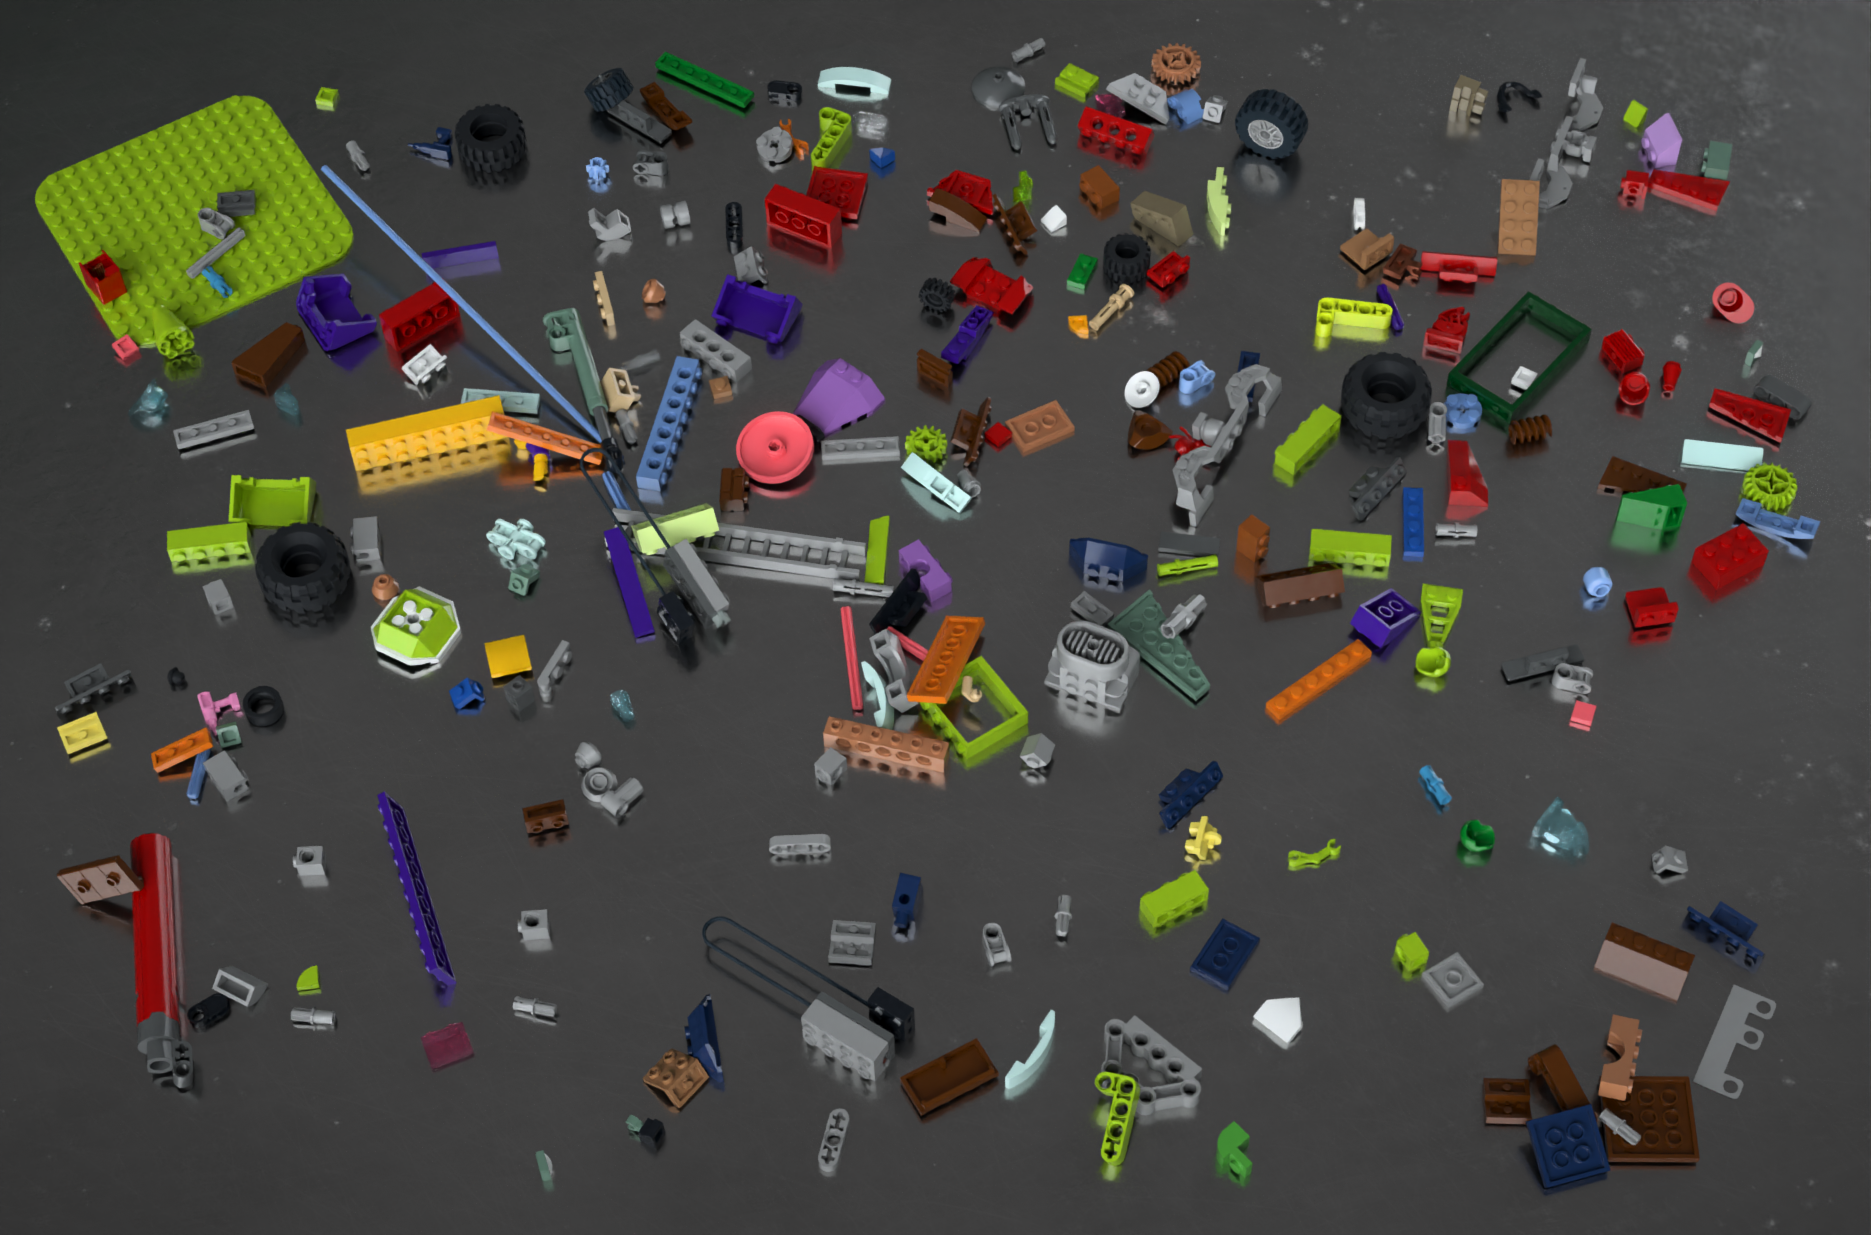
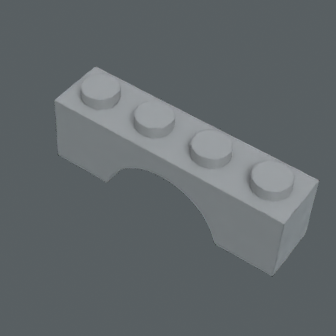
M884 629L870 637L874 655L879 659L888 676L889 685L884 688L889 704L901 713L919 704V702H910L907 699V693L913 682L899 637L888 629Z

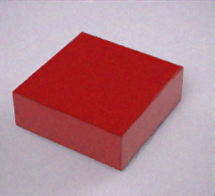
M997 422L985 432V437L997 447H1000L1012 437V432Z

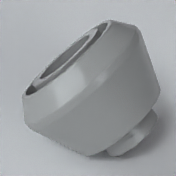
M581 742L575 753V761L581 768L589 769L601 764L602 755L590 742Z

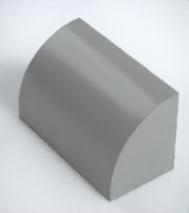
M234 966L219 969L212 989L249 1007L261 998L268 983Z

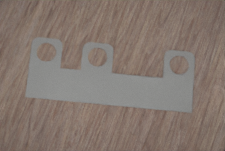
M1733 985L1693 1082L1732 1099H1737L1744 1084L1741 1080L1725 1074L1724 1071L1736 1043L1754 1050L1758 1049L1764 1037L1763 1032L1744 1024L1749 1012L1764 1019H1770L1775 1011L1776 1003L1773 1000ZM1760 1001L1767 1002L1771 1007L1770 1012L1766 1014L1760 1013L1756 1008L1757 1003ZM1752 1031L1756 1033L1758 1041L1755 1044L1747 1043L1744 1040L1746 1032ZM1726 1081H1734L1738 1086V1090L1735 1093L1726 1092L1723 1087Z

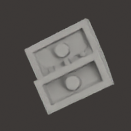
M833 920L828 963L871 966L876 923Z

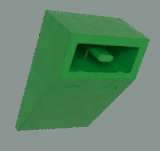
M1679 484L1646 489L1635 493L1629 492L1621 497L1616 520L1659 530L1680 527L1687 501Z

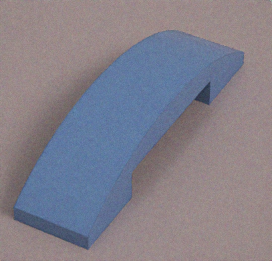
M1742 498L1736 511V515L1750 525L1788 538L1813 539L1820 525V521L1800 516V519L1797 520L1761 509V503Z

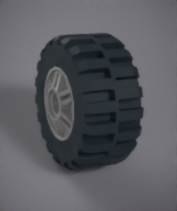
M1275 89L1254 91L1246 98L1235 119L1236 132L1239 134L1240 140L1245 142V146L1253 149V152L1256 154L1260 153L1263 157L1269 156L1271 159H1277L1278 157L1281 159L1294 154L1305 137L1309 124L1306 112L1302 110V106L1296 103L1293 97H1288L1286 93L1277 92Z

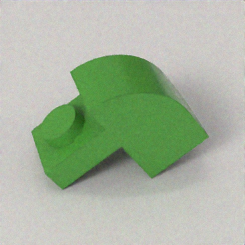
M1235 1121L1220 1133L1216 1156L1222 1168L1230 1163L1233 1171L1238 1174L1240 1173L1245 1178L1251 1173L1253 1164L1242 1153L1249 1146L1250 1136Z

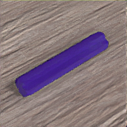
M1378 285L1377 293L1382 303L1388 304L1393 310L1391 323L1394 329L1397 331L1404 328V321L1387 285Z

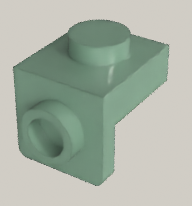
M522 564L511 571L508 589L525 596L528 593L529 584L539 578L540 571L531 565Z

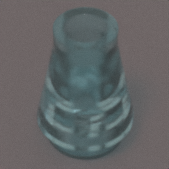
M625 690L614 692L610 696L611 705L625 722L632 720L635 715L629 694Z

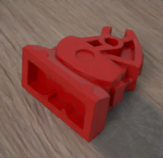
M1464 307L1451 308L1440 313L1432 328H1427L1425 332L1424 346L1461 354L1470 313L1462 315L1465 311Z

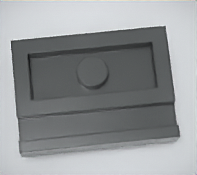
M255 190L218 193L217 212L228 217L256 215Z

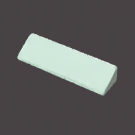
M1685 439L1683 442L1681 463L1746 471L1751 467L1754 468L1756 464L1762 465L1763 448Z

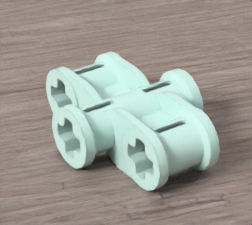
M497 519L492 531L486 534L490 542L500 546L498 548L499 553L510 560L515 557V552L529 559H535L539 549L546 544L545 539L541 535L532 532L534 530L533 525L525 519H519L517 526L503 519Z

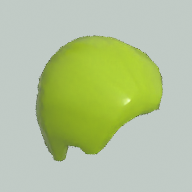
M1442 647L1421 648L1416 656L1415 667L1426 676L1440 677L1449 670L1451 657Z

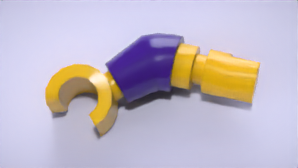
M515 439L514 443L519 449H527L532 454V459L534 460L533 481L541 480L548 473L547 464L550 459V450Z

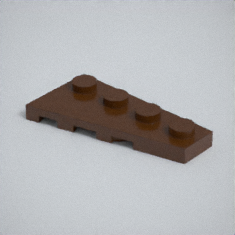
M1612 456L1597 489L1605 490V488L1615 489L1614 492L1623 493V491L1635 493L1646 489L1679 484L1684 493L1687 483Z

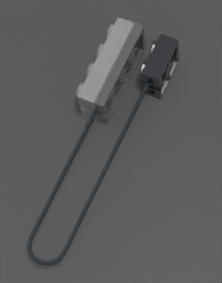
M591 448L585 451L580 458V468L663 596L659 598L657 614L676 643L679 645L692 638L695 618L690 611L687 612L684 608L685 604L680 595H676L674 591L668 594L665 593L584 469L583 460L589 453L600 452L610 460L667 547L663 566L705 630L712 625H716L719 628L722 624L730 622L731 619L727 614L730 603L729 598L725 592L722 593L718 588L719 583L707 571L708 566L705 561L700 560L697 556L698 553L692 543L689 544L687 539L670 547L611 455L601 448Z

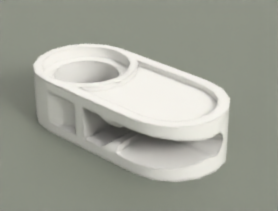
M1354 198V230H1358V227H1361V230L1365 229L1364 198Z

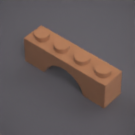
M1618 1015L1612 1016L1607 1045L1616 1050L1621 1059L1614 1063L1604 1064L1598 1092L1599 1096L1625 1101L1626 1093H1631L1634 1080L1629 1078L1630 1075L1634 1076L1636 1063L1632 1062V1060L1637 1059L1639 1046H1636L1635 1043H1640L1642 1030L1638 1029L1639 1020Z

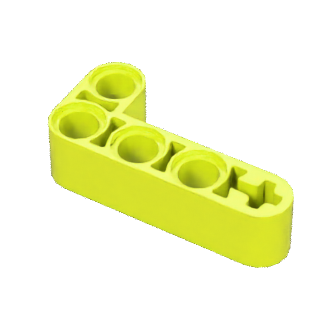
M1322 298L1318 303L1315 332L1320 337H1328L1332 333L1333 324L1386 329L1391 324L1393 310L1391 306L1383 303Z

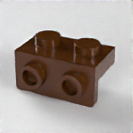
M564 799L522 808L527 833H539L546 829L561 828L569 824Z

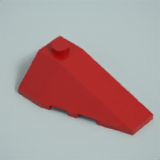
M1448 440V505L1488 507V488L1468 441Z

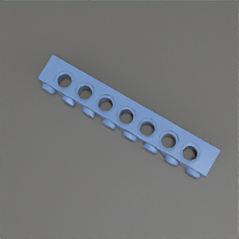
M676 357L636 475L638 488L660 492L662 485H665L667 482V470L672 467V455L677 452V440L682 437V425L687 422V410L692 407V395L696 394L697 380L702 377V368H700L698 359Z

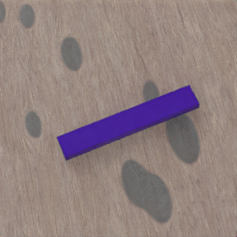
M619 527L604 531L635 638L653 633L655 630L628 542Z

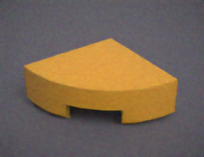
M1087 315L1068 316L1069 325L1073 330L1081 334H1088Z

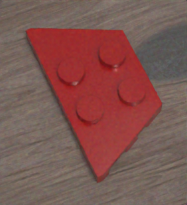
M955 170L948 177L940 180L939 185L933 189L931 187L927 189V196L932 197L938 188L962 199L980 212L993 215L991 181L989 179Z

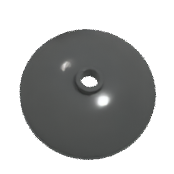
M994 66L984 69L972 81V94L974 98L982 105L991 108H999L1003 101L1024 95L1025 93L1023 77L1015 70L1007 67Z

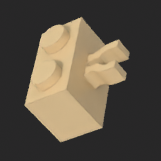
M615 368L607 370L601 380V386L608 405V411L617 412L621 409L628 411L632 402H638L641 398V394H637L638 386H631L626 370Z

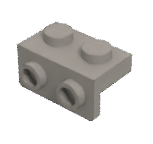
M751 246L734 256L738 281H745L749 285L758 279L764 284L768 282L766 276L768 272L764 266L765 258L761 251H757Z

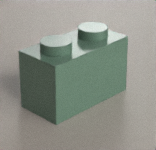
M1710 141L1709 147L1705 148L1703 153V159H1706V161L1702 163L1701 172H1704V177L1727 180L1732 144Z

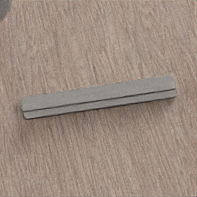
M241 228L234 230L186 270L187 275L192 279L199 275L204 268L206 269L207 266H210L244 238V231Z

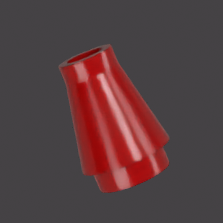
M1668 361L1662 368L1663 389L1666 391L1675 390V385L1682 372L1681 365L1678 362Z

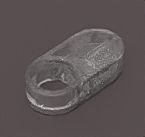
M861 111L857 112L853 117L854 127L858 130L875 134H884L888 130V120L882 115ZM859 119H865V120H867V121L864 122V123H859V122H858Z

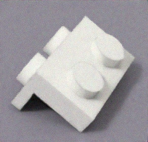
M430 344L402 366L401 369L417 386L421 382L424 384L430 380L433 372H440L446 366L445 362L448 357L446 355L441 356Z

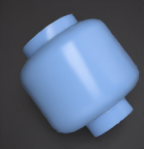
M1592 567L1583 576L1586 589L1592 596H1605L1612 588L1613 583L1610 575L1603 567Z

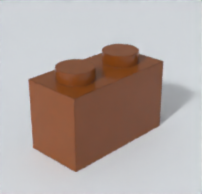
M1099 165L1080 174L1079 186L1084 193L1086 192L1091 201L1097 204L1100 209L1119 201L1120 187Z
M1251 514L1239 525L1236 550L1254 563L1260 557L1263 558L1269 550L1270 527Z

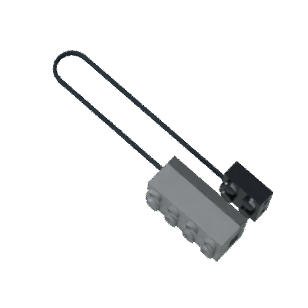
M724 916L711 918L702 929V937L709 947L808 1006L809 1008L801 1017L804 1040L812 1046L816 1045L821 1048L826 1055L836 1057L844 1066L854 1068L866 1079L870 1078L876 1081L895 1056L894 1038L906 1041L915 1030L914 1008L879 987L876 988L868 1001ZM717 921L730 923L869 1008V1019L822 991L812 1003L808 1002L711 943L706 937L708 926Z

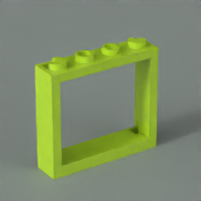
M982 656L965 665L954 689L962 684L964 676L974 678L979 675L1013 716L1012 718L967 743L936 703L920 702L921 707L925 711L928 710L931 714L933 722L941 726L945 737L953 741L957 752L962 753L966 759L1028 724V711Z

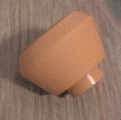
M655 278L648 280L642 291L644 302L658 303L662 301L666 294L664 286Z
M388 574L377 576L372 585L373 595L380 600H389L395 597L399 591L398 582Z

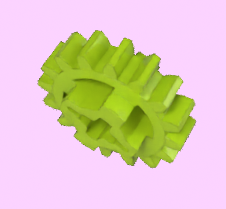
M924 425L923 429L916 427V432L911 430L910 436H906L905 449L907 450V455L913 452L926 463H929V460L935 463L936 458L942 459V454H946V435L941 434L940 429L935 431L934 426L930 429H927L926 425Z

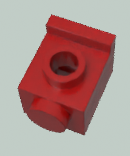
M1627 170L1626 176L1621 178L1620 188H1623V193L1639 195L1641 199H1645L1649 173Z

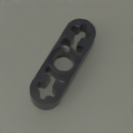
M730 202L725 207L726 241L730 248L735 249L743 245V214L741 204ZM732 210H736V216H732ZM732 223L739 224L737 227H730L729 225ZM733 234H736V240H733Z

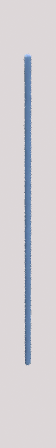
M327 165L322 166L321 170L601 444L599 431L347 184Z

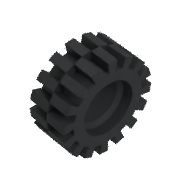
M928 278L924 282L918 297L921 298V303L924 302L923 305L925 307L929 306L928 309L932 310L933 308L936 312L938 310L943 312L950 308L956 294H954L955 290H952L953 287L951 285L948 286V282L945 281L943 283L940 278L939 280L937 278Z

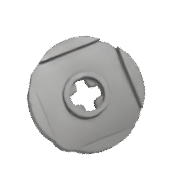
M774 127L764 132L756 140L758 153L766 162H782L792 153V137L780 127ZM778 143V147H777V148H775V147H772V148H771V146H772L773 144Z

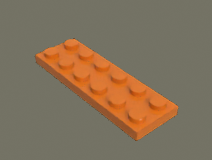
M945 617L907 693L908 701L947 704L985 626L984 617Z

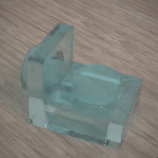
M285 383L274 394L276 405L283 411L296 416L300 412L298 401L292 395L289 384Z

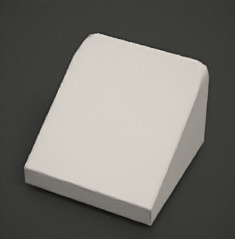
M1055 205L1041 219V222L1052 233L1067 225V216Z

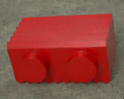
M1621 329L1604 337L1601 348L1622 374L1642 366L1645 357L1644 351L1641 347L1636 346L1630 334Z

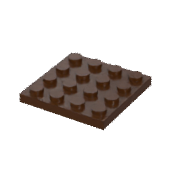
M1599 1076V1079H1598L1599 1086H1600L1601 1076ZM1630 1076L1629 1079L1634 1081L1631 1093H1626L1625 1101L1600 1096L1602 1112L1608 1108L1621 1120L1625 1119V1124L1641 1135L1640 1141L1636 1145H1631L1618 1133L1616 1135L1613 1134V1130L1603 1123L1608 1162H1699L1700 1157L1689 1076Z

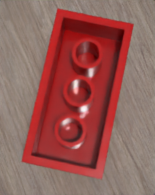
M775 184L765 197L767 224L831 249L842 234L841 209L834 205H829L778 184Z
M436 282L379 314L384 338L396 352L460 316L458 304Z

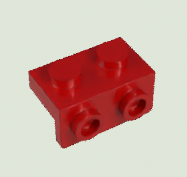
M1173 251L1147 270V276L1164 288L1166 285L1172 284L1178 276L1185 274L1189 270L1190 257L1186 255L1182 258Z

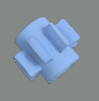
M595 157L592 160L590 159V165H586L589 177H593L596 180L606 178V172H610L606 159L603 160L602 158Z

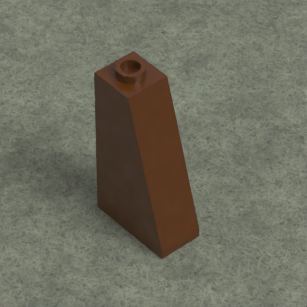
M288 322L281 325L231 362L235 375L267 388L305 342L302 328Z

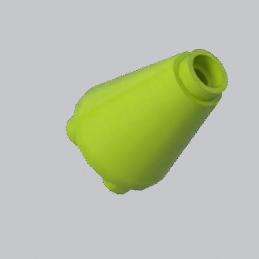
M159 305L152 310L156 346L161 354L167 355L168 358L172 359L194 346L192 331L170 309L164 305Z

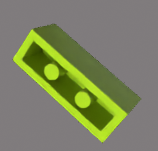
M1196 870L1190 873L1185 872L1178 879L1164 883L1159 889L1145 893L1140 898V910L1154 928L1208 900L1209 888Z

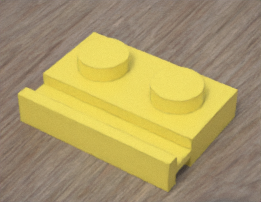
M97 712L57 727L68 754L107 739Z

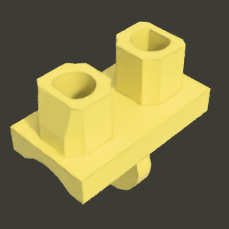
M1201 816L1200 822L1190 823L1189 832L1191 836H1196V839H1187L1185 843L1187 853L1197 854L1200 860H1206L1208 848L1213 849L1214 845H1218L1222 841V836L1217 833L1218 829L1213 828L1208 823V816Z

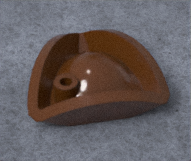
M1138 410L1134 412L1130 423L1128 443L1142 450L1153 449L1164 444L1173 431L1153 416Z

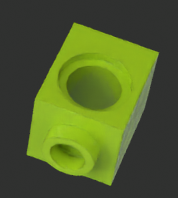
M1416 932L1410 935L1404 934L1398 938L1395 952L1408 971L1427 963L1429 951Z

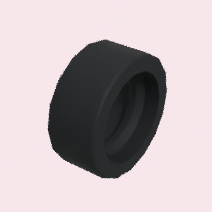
M258 686L251 689L243 699L242 707L248 721L257 726H268L275 723L284 712L282 698L273 687ZM261 699H272L275 701L274 707L268 712L258 714L251 710L253 704Z

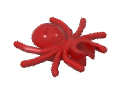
M1182 426L1179 429L1187 436H1169L1170 439L1179 438L1174 448L1181 456L1202 446L1211 447L1205 444L1202 439L1192 438Z

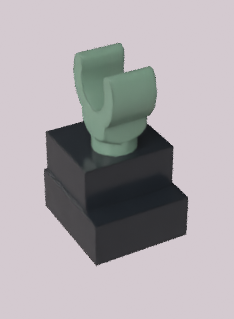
M630 1115L626 1120V1123L629 1124L627 1128L637 1131L640 1141L653 1148L657 1147L666 1133L663 1122L657 1119L647 1118L645 1123H643L637 1117Z

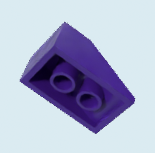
M1390 588L1361 604L1350 624L1358 632L1369 638L1373 644L1382 648L1392 642L1422 612Z

